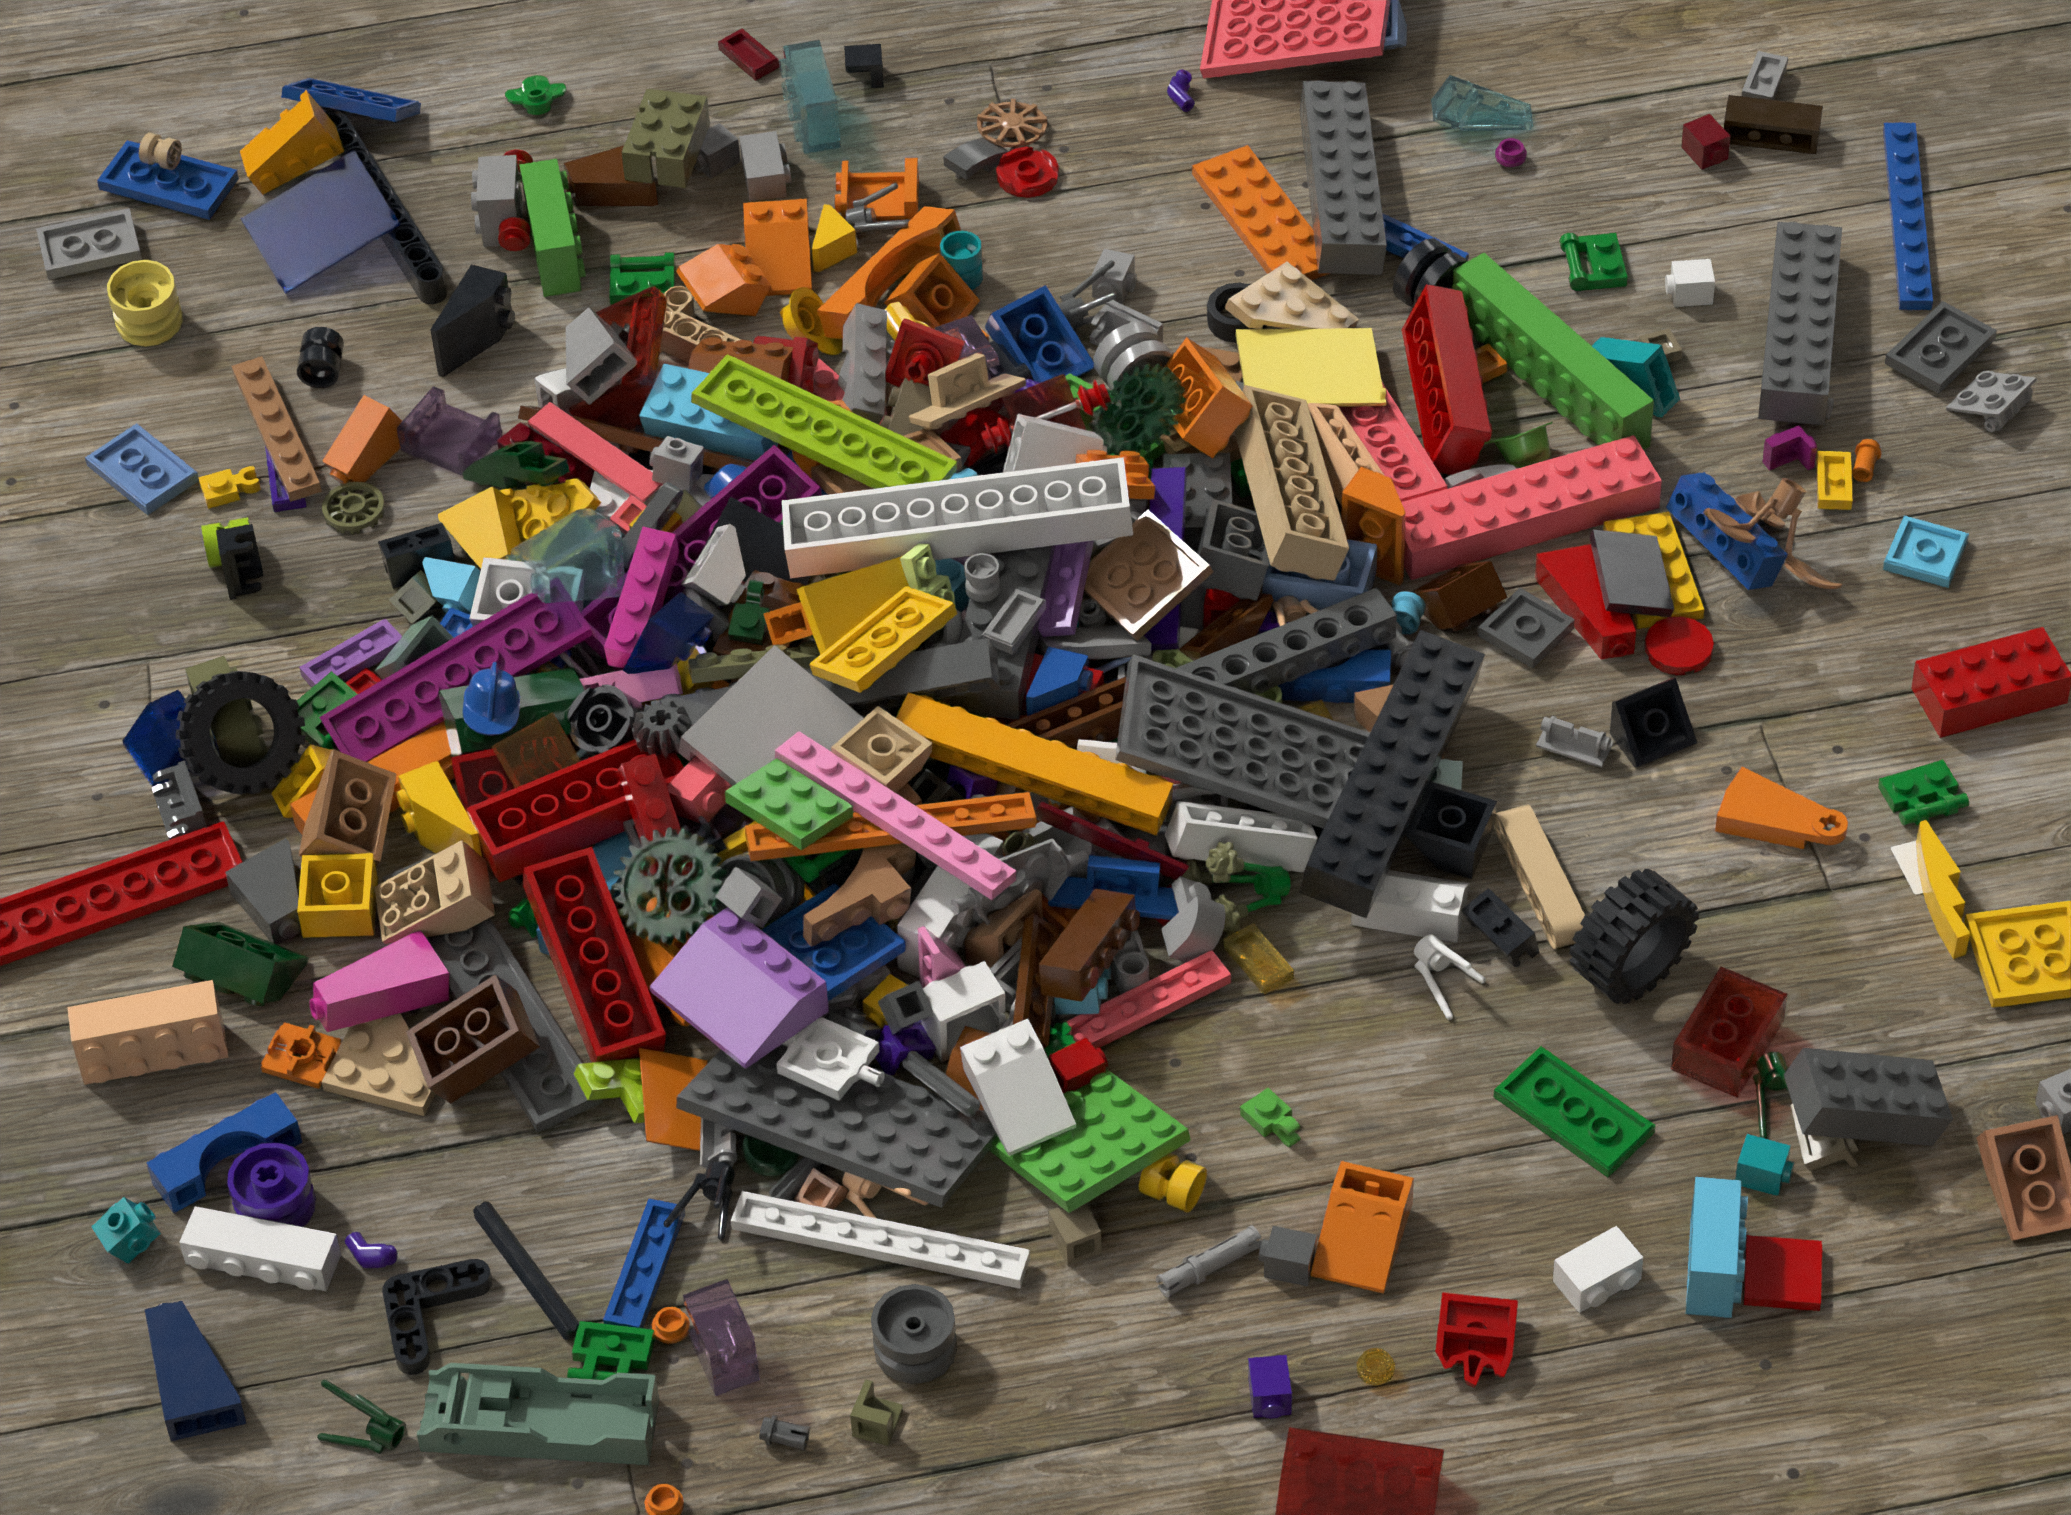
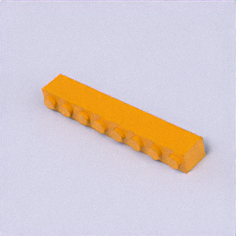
M908 692L896 717L902 723L932 742V753L929 756L931 758L1156 836L1172 803L1173 783L1168 782L1162 776L1148 775L1134 770L1127 764H1116L1101 759L1095 753L1081 752L1069 748L1060 741H1049L1035 736L1028 730H1017L1002 725L996 719L982 718L970 714L961 707H950L938 703L926 695L918 696Z

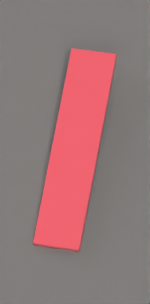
M551 402L528 420V424L601 474L605 479L614 483L629 495H633L642 503L663 485L662 483L652 481L653 473Z

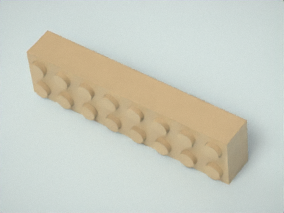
M1245 385L1242 392L1253 407L1250 409V414L1246 421L1238 425L1234 431L1270 565L1283 572L1293 571L1306 574L1310 578L1317 580L1323 578L1335 581L1349 550V545L1307 401Z

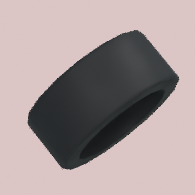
M1229 283L1218 287L1210 294L1207 302V322L1209 329L1216 337L1224 341L1237 343L1236 329H1254L1248 328L1239 319L1227 318L1220 314L1225 309L1229 298L1251 284Z

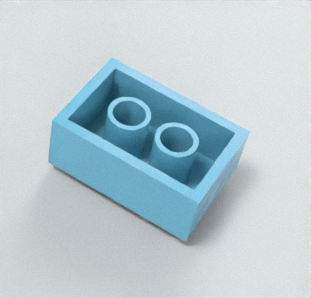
M1695 1177L1690 1220L1686 1314L1731 1318L1733 1303H1741L1742 1282L1744 1281L1745 1271L1743 1253L1746 1244L1745 1219L1747 1216L1748 1196H1741L1740 1180Z

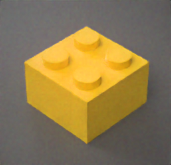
M373 853L302 855L297 912L303 938L374 935L377 903L374 887L378 885V876Z

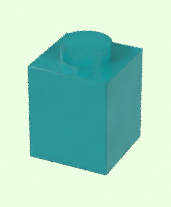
M1747 1134L1737 1162L1735 1180H1740L1742 1187L1779 1196L1782 1183H1790L1795 1162L1789 1161L1791 1145Z

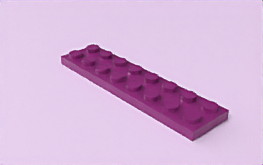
M557 577L319 718L340 752L368 762L444 721L438 691L468 686L476 672L490 669L493 662H497L500 670L510 673L513 677L524 676L593 635V632Z

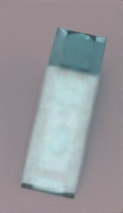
M1452 75L1448 76L1431 99L1433 121L1459 131L1531 130L1533 127L1531 104Z

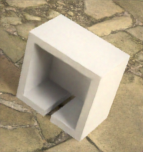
M985 961L974 966L964 967L958 973L943 980L932 981L923 988L934 1015L921 1024L937 1048L935 1053L941 1063L950 1059L951 1052L965 1025L992 1034L999 1031L1006 1022L1004 1014L1005 992Z

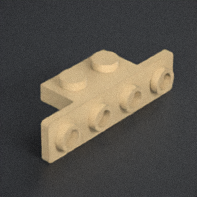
M975 353L928 374L932 406L910 415V423L923 426L925 430L941 428L946 421L963 418L967 415V412L975 408H984L991 405V401L1014 395L1015 390L1026 386L1025 378L1009 374H1002L988 380L985 355Z

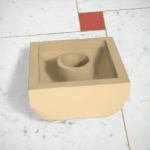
M877 706L831 747V752L896 793L921 771L932 753V742Z

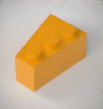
M307 90L300 95L301 101L291 110L285 109L280 114L281 119L271 129L268 127L264 128L240 150L247 177L262 195L344 152L336 125Z

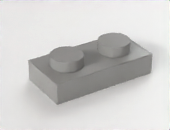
M1758 51L1742 89L1741 96L1774 100L1787 68L1788 57Z

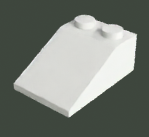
M1028 1019L960 1047L963 1069L1008 1156L1076 1128L1075 1120L1044 1048Z

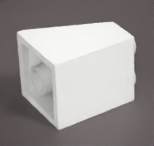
M1018 414L1003 472L1076 463V454H1087V450L1107 452V446H1103L1104 440L1095 432Z

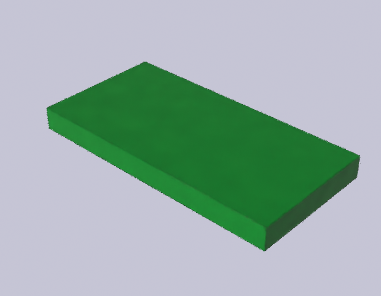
M1542 1046L1494 1089L1493 1097L1607 1178L1655 1133V1124Z

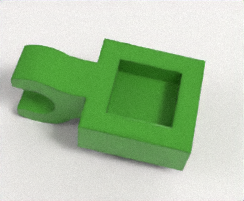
M1265 1089L1240 1106V1116L1263 1137L1273 1132L1287 1147H1291L1301 1140V1137L1295 1133L1300 1128V1125L1292 1117V1109L1271 1089Z

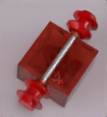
M1065 374L1003 397L1002 402L1010 424L1008 426L1007 422L998 417L997 425L994 427L984 423L986 430L981 431L980 434L986 449L990 450L993 448L995 454H997L998 446L1005 444L1009 448L1018 414L1086 430L1079 411L1083 408L1084 412L1090 416H1093L1094 408L1099 406L1107 411L1106 404L1111 402L1104 383L1098 385L1096 380H1093V388L1088 390L1080 385L1077 393L1078 398H1074Z

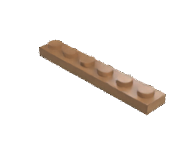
M261 356L231 366L235 380L290 502L322 492L318 477L263 357Z

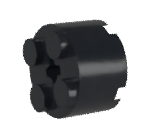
M606 684L594 689L590 687L581 692L570 707L568 721L571 722L570 736L577 746L595 756L634 740L632 732L633 723H635L636 713L644 712V706L637 699L615 686Z

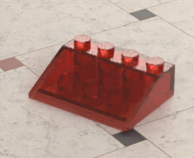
M1289 1427L1275 1515H1436L1443 1477L1444 1449Z

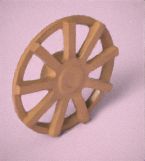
M1011 99V102L990 103L988 108L981 114H978L977 128L984 139L995 145L1022 147L1038 141L1044 135L1047 129V117L1037 109L1036 104L1029 105L1016 102V99ZM1010 108V113H1006L1002 109ZM1016 108L1023 109V111H1021L1020 113H1015ZM995 112V113L998 114L1000 117H998V116H990L989 114ZM1030 113H1033V114L1036 115L1037 117H1026V116L1029 115ZM983 122L996 123L990 126L983 127ZM1041 123L1042 126L1041 129H1038L1028 124ZM1000 129V135L997 140L987 135L992 131ZM1026 130L1033 133L1035 137L1025 141L1022 134ZM1005 137H1017L1018 142H1004Z

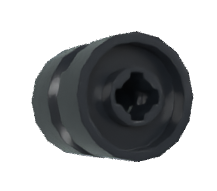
M314 327L308 329L303 334L300 347L301 353L297 365V376L307 386L327 388L337 382L344 347L343 338L338 332L327 327Z

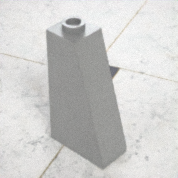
M588 307L566 326V385L590 405L637 365V360L613 328Z

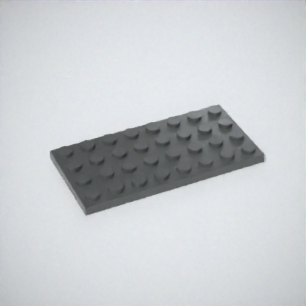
M1133 654L1127 668L1115 760L1324 829L1370 733Z
M783 1044L746 1069L723 1050H720L677 1096V1109L890 1189H909L911 1191L910 1196L941 1208L989 1152L993 1141L997 1137V1133L985 1110L978 1109L974 1116L967 1117L939 1094L895 1079L888 1074H885L883 1083H880L879 1087L860 1079L853 1083L840 1101L778 1074L776 1064L788 1048V1046Z

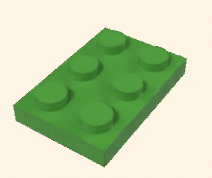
M777 758L725 791L726 803L800 850H803L853 817V805Z

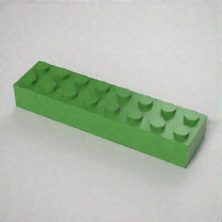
M1485 253L1454 269L1452 289L1462 291L1465 305L1468 307L1469 327L1472 329L1473 335L1478 342L1484 345L1489 343L1520 379L1530 384L1540 397L1548 400L1563 417H1567L1578 427L1583 435L1591 438L1597 445L1635 435L1643 450L1650 447L1654 400Z

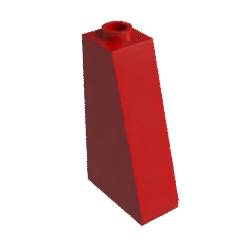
M1591 544L1537 553L1536 581L1561 612L1575 619V629L1602 660L1634 654L1636 629L1629 613L1606 611Z

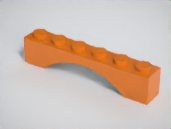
M924 206L908 222V227L901 228L817 310L825 336L827 338L843 340V325L856 303L876 307L883 293L896 280L912 270L917 263L938 253L941 254L940 243L943 237L949 233L961 231L955 210Z

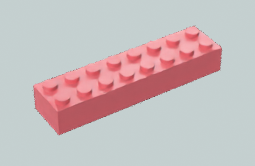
M1635 435L1404 501L1402 502L1406 512L1404 568L1410 579L1414 580L1452 569L1460 564L1476 562L1603 525L1604 521L1623 519L1658 509L1660 506L1662 480Z

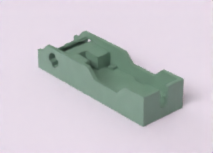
M449 1363L438 1370H429L430 1380L427 1393L425 1394L424 1415L422 1421H420V1430L417 1431L421 1452L649 1465L660 1401L656 1375L617 1372L605 1380L560 1378L542 1368ZM461 1373H469L468 1380H465Z

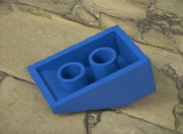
M1046 285L990 314L985 329L992 340L998 344H1003L1018 364L1025 363L1031 371L1034 381L1040 382L1046 389L1069 373L1079 377L1095 369L1093 360Z

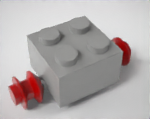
M510 150L503 156L478 157V170H472L473 189H477V192H471L472 211L478 212V215H475L476 234H482L483 247L501 246L508 251H521L530 243V225L522 219L523 196L520 164L532 163L533 158L524 150Z

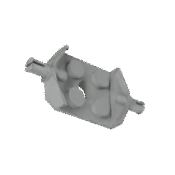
M1052 838L1000 858L999 860L1016 870V881L993 900L970 887L967 895L950 901L951 910L955 915H958L973 908L986 925H989L988 912L1002 909L1034 889L1040 890L1050 901L1068 877V872H1071L1073 868L1088 864V854L1085 850L1081 849L1078 852L1066 855Z

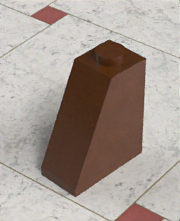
M624 145L564 163V170H566L569 189L564 190V192L571 193L577 206L658 205L655 180L652 184L625 180L622 160Z

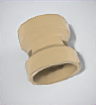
M150 132L143 137L139 147L141 162L150 165L158 163L161 168L173 170L177 167L182 155V145L179 140L172 138L164 140L160 135Z

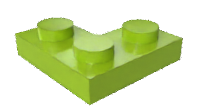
M640 1058L577 1065L574 1076L587 1100L620 1097L633 1122H645Z

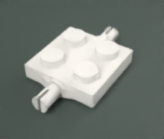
M823 1017L818 1018L782 1043L788 1046V1048L776 1064L778 1074L839 1101L853 1083L862 1079L879 1087L885 1077L884 1072L868 1066L879 1053V1043Z

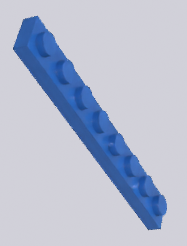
M1884 123L1883 139L1899 310H1932L1933 294L1916 123Z

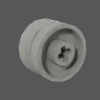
M1130 322L1116 328L1099 344L1093 357L1094 368L1121 404L1129 407L1142 406L1154 401V398L1147 389L1173 354L1151 325L1144 322Z

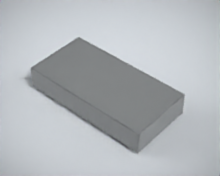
M1015 588L983 632L982 637L984 639L988 638L996 649L1013 655L1046 610V600Z

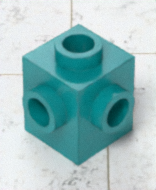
M125 1197L113 1204L107 1213L91 1226L106 1251L126 1263H130L139 1253L145 1251L150 1243L161 1234L153 1222L156 1217L152 1210L143 1202L136 1204Z

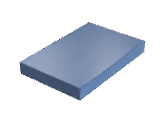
M137 423L85 457L89 468L147 515L199 481L198 472Z

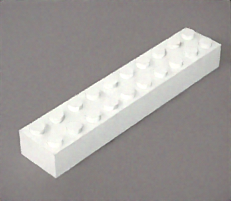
M1124 457L782 500L784 547L790 579L858 570L901 557L918 543L930 544L933 559L941 560L972 556L978 553L989 554L1133 535Z

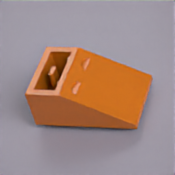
M1341 1161L1331 1189L1311 1276L1384 1294L1413 1205L1414 1178Z

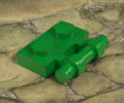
M1944 760L1879 778L1878 788L1892 812L1906 809V811L1899 812V819L1903 826L1911 823L1919 825L1921 821L1927 820L1928 822L1929 818L1941 814L1945 816L1953 815L1958 812V809L1969 806V798L1966 793L1954 796L1958 792L1959 784Z
M580 1321L572 1349L573 1361L584 1362L583 1369L569 1367L567 1378L605 1380L616 1374L614 1372L597 1371L599 1364L618 1366V1373H632L633 1368L648 1370L655 1342L654 1330Z

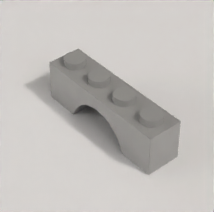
M856 303L843 325L842 352L850 353V371L842 400L853 413L879 425L885 411L887 310Z

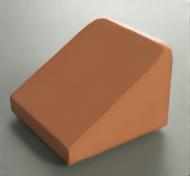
M813 1168L794 1200L799 1203L834 1210L846 1198L849 1190L826 1173Z

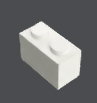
M1615 1226L1555 1259L1553 1282L1580 1313L1591 1306H1600L1609 1296L1622 1289L1628 1290L1634 1287L1642 1276L1643 1256L1621 1230Z

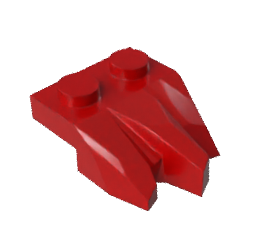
M1442 1292L1435 1352L1444 1369L1451 1368L1457 1363H1463L1465 1383L1472 1388L1476 1387L1483 1367L1493 1369L1495 1376L1504 1378L1513 1357L1518 1300Z

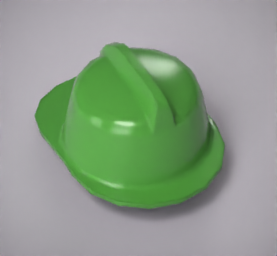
M1553 422L1524 433L1492 438L1487 443L1494 442L1505 460L1515 467L1522 468L1543 462L1551 456L1546 426L1553 424Z

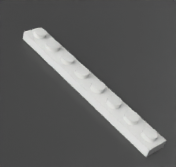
M745 1191L741 1192L731 1219L733 1230L1021 1289L1030 1261V1250Z

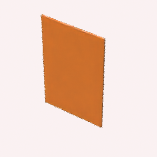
M639 1048L646 1142L700 1151L701 1117L677 1109L676 1103L677 1096L708 1064L707 1060Z

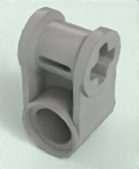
M1137 930L1130 934L1124 948L1117 952L1111 962V973L1120 994L1150 981L1149 961Z

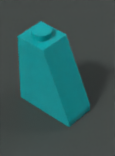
M1600 337L1592 345L1594 349L1654 400V416L1662 418L1680 400L1662 345Z

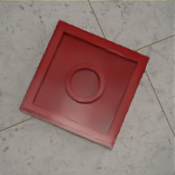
M1746 1235L1743 1305L1820 1311L1822 1241Z

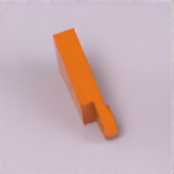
M1741 767L1726 789L1717 814L1715 832L1804 849L1808 841L1824 845L1841 843L1847 835L1848 821L1843 813L1834 809H1828L1747 768ZM1828 824L1835 825L1830 831L1824 829Z

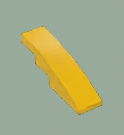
M1927 820L1919 823L1916 840L1918 874L1925 903L1936 930L1951 957L1956 959L1966 955L1970 932L1962 921L1965 901L1957 890L1961 871Z

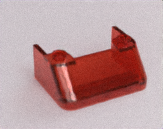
M649 287L595 312L610 326L613 321L622 327L626 323L630 324L627 348L637 360V365L622 377L621 384L605 391L592 404L589 405L584 400L569 407V412L573 416L629 430L634 429L636 424L642 425L639 415L660 373L665 338L667 298L658 288Z

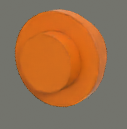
M676 1307L661 1309L652 1321V1330L655 1332V1338L667 1344L680 1342L690 1331L689 1318Z
M669 1484L654 1486L645 1498V1510L648 1515H680L684 1508L682 1494Z

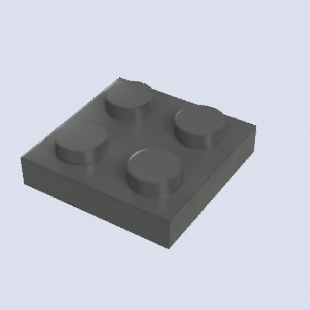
M1519 588L1478 627V636L1529 667L1534 668L1574 629L1575 619Z

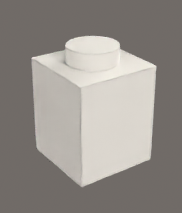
M1711 259L1672 261L1671 275L1665 276L1666 294H1672L1674 307L1713 305L1715 279Z

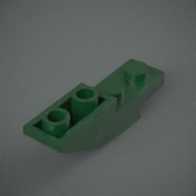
M526 441L508 444L471 464L462 475L464 480L477 482L479 485L497 486L503 490L514 488L519 482L526 481L538 483L540 486H549L556 483L560 476L570 472L567 459L545 455L542 443Z

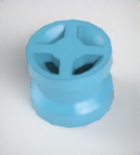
M1408 591L1397 593L1392 600V609L1397 615V622L1402 628V634H1412L1417 631L1420 625V618L1426 609L1424 600L1417 594Z

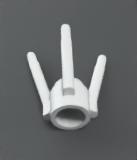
M1427 935L1416 944L1414 955L1419 961L1415 964V968L1424 976L1447 1020H1452L1453 1015L1430 970L1442 971L1451 962L1479 983L1483 984L1486 980L1471 967L1469 962L1449 949L1435 935Z

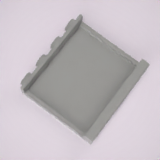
M774 645L681 736L679 753L688 761L697 756L724 780L734 786L775 760V749L798 731L831 751V747L864 718Z

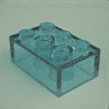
M820 40L783 46L784 59H779V67L782 78L786 77V80L781 83L784 101H790V103H787L790 122H796L792 124L795 142H801L804 154L841 148L837 99Z

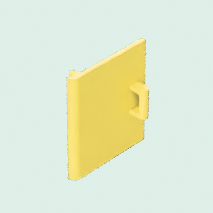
M1372 328L1236 329V340L1244 386L1248 385L1304 399L1307 401V404L1337 405L1338 407L1386 406V389L1382 385Z

